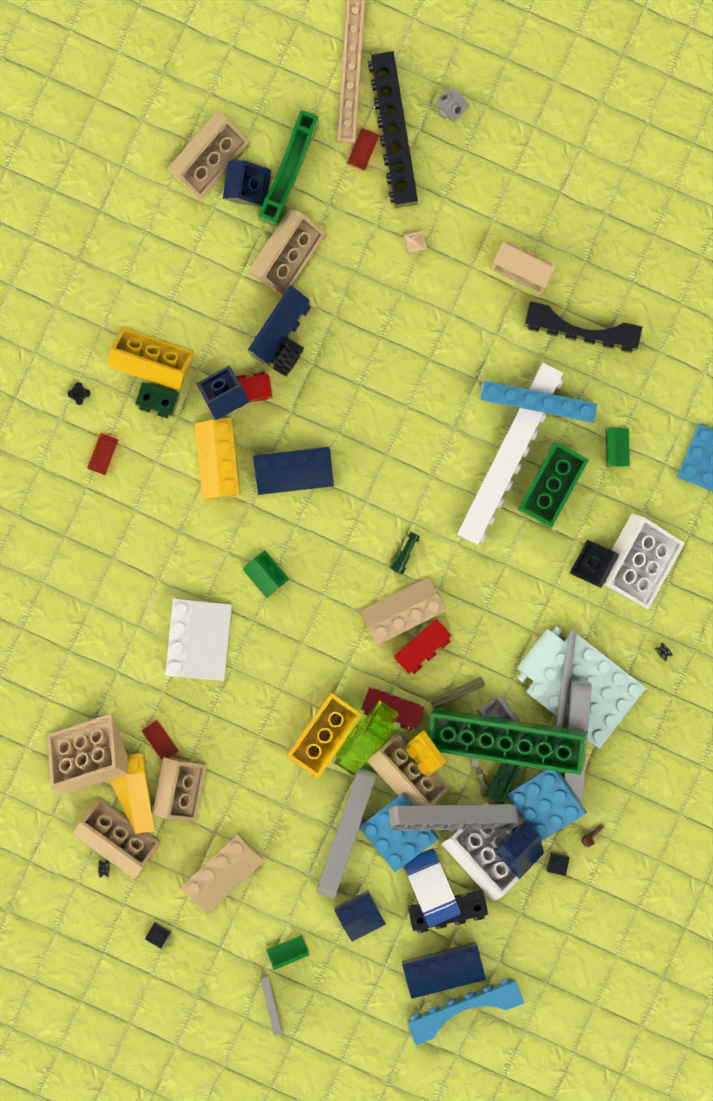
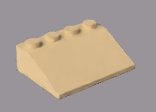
M112 713L47 735L50 788L61 794H67L129 774L127 754Z

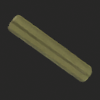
M479 677L431 700L433 708H439L484 687L485 683L482 677Z

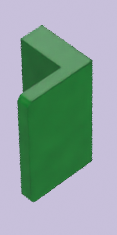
M607 427L605 429L606 467H628L630 465L629 429Z
M266 550L243 568L244 572L266 598L271 596L289 580Z
M302 934L266 949L273 970L309 956V950Z

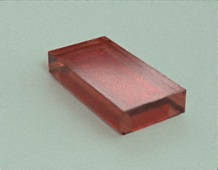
M362 128L347 164L365 171L378 141L379 134Z
M100 433L87 469L106 476L119 440Z
M158 719L142 730V733L162 761L163 757L170 758L179 752V749Z

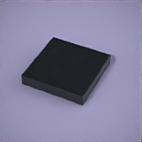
M587 540L570 574L602 588L619 554Z

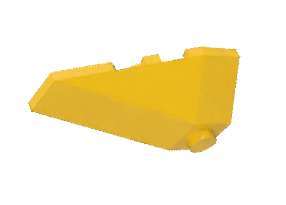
M142 753L127 755L129 774L109 781L135 834L155 831L145 755Z

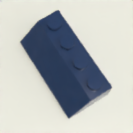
M290 285L248 348L249 354L267 366H270L271 363L275 364L280 355L278 354L281 347L285 348L286 344L290 341L288 337L291 332H296L301 324L299 322L302 315L306 317L311 309V306H309L310 300Z
M330 447L253 456L258 495L334 486Z
M476 942L402 961L411 999L486 980Z

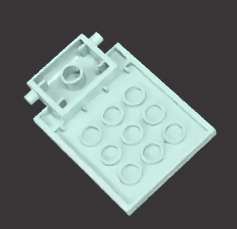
M557 626L552 632L546 629L517 667L521 671L517 677L518 680L523 683L528 677L534 681L526 693L556 716L558 715L568 637L565 641L558 637L562 630ZM576 634L564 722L566 724L568 722L571 681L590 682L592 684L587 740L600 749L646 687Z

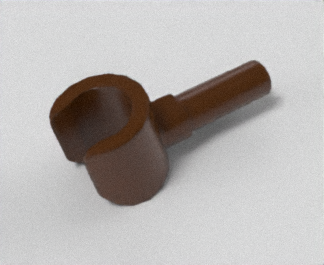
M602 824L590 834L582 837V843L585 847L595 844L593 837L604 828Z

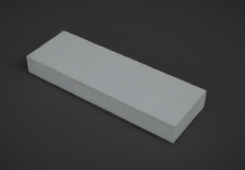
M269 974L262 975L261 983L275 1035H280L283 1033V1028Z

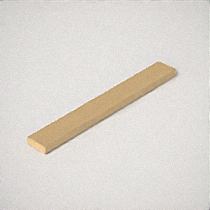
M346 0L337 143L356 144L366 0Z

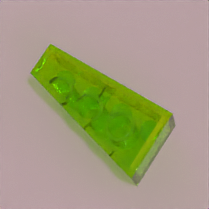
M378 701L359 727L354 730L351 737H348L343 746L340 747L336 753L337 758L334 764L354 775L386 742L399 712Z

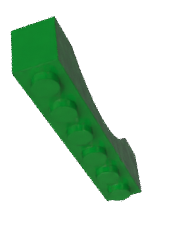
M304 110L300 111L280 168L258 215L260 221L275 227L278 226L319 124V116Z

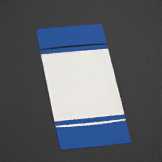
M434 849L417 855L404 865L429 927L461 914Z

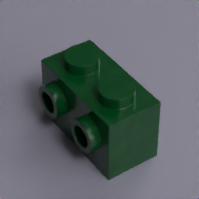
M142 382L135 404L140 406L139 410L150 413V410L158 412L157 416L168 419L169 416L174 417L180 394Z

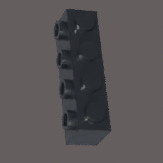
M483 890L455 895L454 898L461 914L435 926L436 929H442L447 927L449 923L455 922V925L466 923L467 919L473 918L474 921L485 919V915L489 914ZM420 904L408 906L413 931H417V933L429 931L428 928L431 927L427 924Z

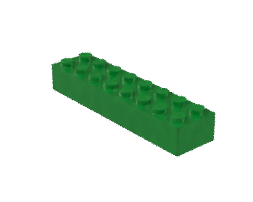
M435 708L431 713L429 738L440 753L581 775L584 768L587 731Z

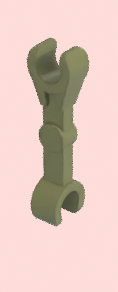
M470 757L482 785L480 795L482 798H485L483 791L488 789L489 786H486L484 782V776L479 767V759Z

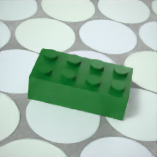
M555 441L517 510L552 528L589 459Z

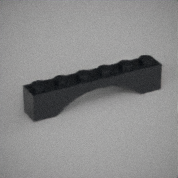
M531 301L524 327H528V330L532 332H539V330L547 331L546 334L557 337L560 334L564 335L565 339L576 341L578 338L590 345H595L596 342L603 344L602 347L613 349L614 347L621 348V351L626 353H632V351L638 349L643 326L624 322L616 327L604 330L582 329L564 321L549 305Z

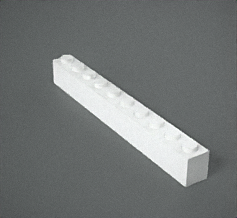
M542 363L529 390L553 394L556 388L560 389L564 381L561 378L563 372ZM519 408L457 536L475 545H478L479 542H484L488 534L485 530L488 525L492 526L496 515L493 513L496 507L501 508L505 500L502 498L504 491L508 492L513 484V481L510 479L513 473L517 475L522 465L519 461L522 456L526 457L530 449L527 445L530 439H535L539 431L536 427L539 422L543 423L547 413Z

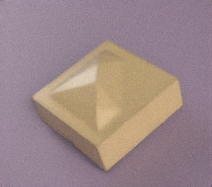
M422 231L404 235L408 255L427 250Z

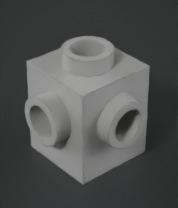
M451 87L435 103L439 109L438 114L446 120L448 118L453 122L470 106L462 94Z

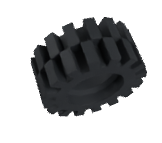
M290 340L276 360L273 369L285 377L288 376L300 358L304 347Z

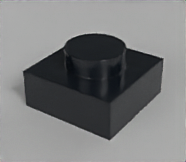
M550 852L546 871L566 876L570 857Z
M154 922L145 940L162 949L171 930Z

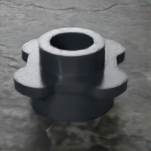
M80 382L75 383V386L68 391V397L73 398L77 405H82L85 398L91 395L90 390L85 389Z

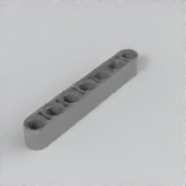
M571 681L568 729L588 732L592 684L590 682ZM586 752L581 775L563 772V778L581 804Z
M358 767L316 893L335 899L377 772Z
M514 804L394 806L388 809L390 829L394 831L511 829L519 826L517 806Z

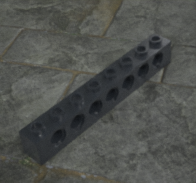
M394 51L371 54V61H368L369 73L373 72L374 79L371 80L372 91H376L377 98H374L375 110H379L380 117H377L378 128H382L383 136H380L381 147H385L386 154L383 155L384 166L389 168V173H386L387 184H391L392 192H389L390 203H394L395 208L418 205ZM386 71L389 75L386 78H381L378 73ZM384 89H388L392 94L385 97L381 92ZM392 108L395 113L393 115H386L384 110ZM394 126L398 131L395 134H390L387 129ZM393 145H398L401 150L398 153H393L390 148ZM395 164H401L403 165L404 169L400 172H397L394 170L393 166ZM403 182L407 185V188L399 190L396 185Z

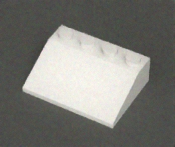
M632 513L612 549L619 556L603 585L649 610L685 543L646 518Z
M173 599L165 676L224 681L231 604Z
M512 829L454 830L441 844L492 901L503 897L519 878L493 850Z

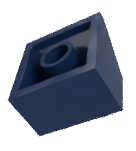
M245 160L228 161L222 199L237 204L262 207L268 194L271 170Z
M230 365L196 383L215 420L250 402Z
M527 820L519 824L518 827H515L493 850L519 879L544 854L540 834Z
M369 890L334 907V911L351 942L386 925Z

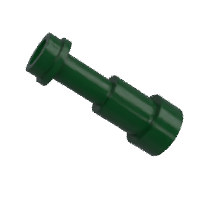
M413 532L407 535L409 539L403 551L400 550L395 562L393 561L390 566L391 570L401 575L406 570L405 566L411 556L410 552L415 542H419L420 536Z

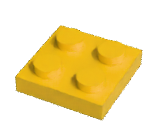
M425 731L419 733L405 746L408 755L414 759L420 772L427 778L447 763Z

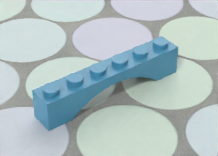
M489 381L482 382L479 401L547 413L587 423H594L597 403Z
M509 977L501 980L500 984L496 986L491 984L483 987L482 991L478 993L474 991L469 992L460 1000L456 998L451 999L442 1007L438 1005L433 1006L424 1014L420 1012L410 1016L407 1023L415 1044L419 1045L434 1039L445 1022L463 1010L481 1006L509 1010L524 1004L515 978L511 979Z

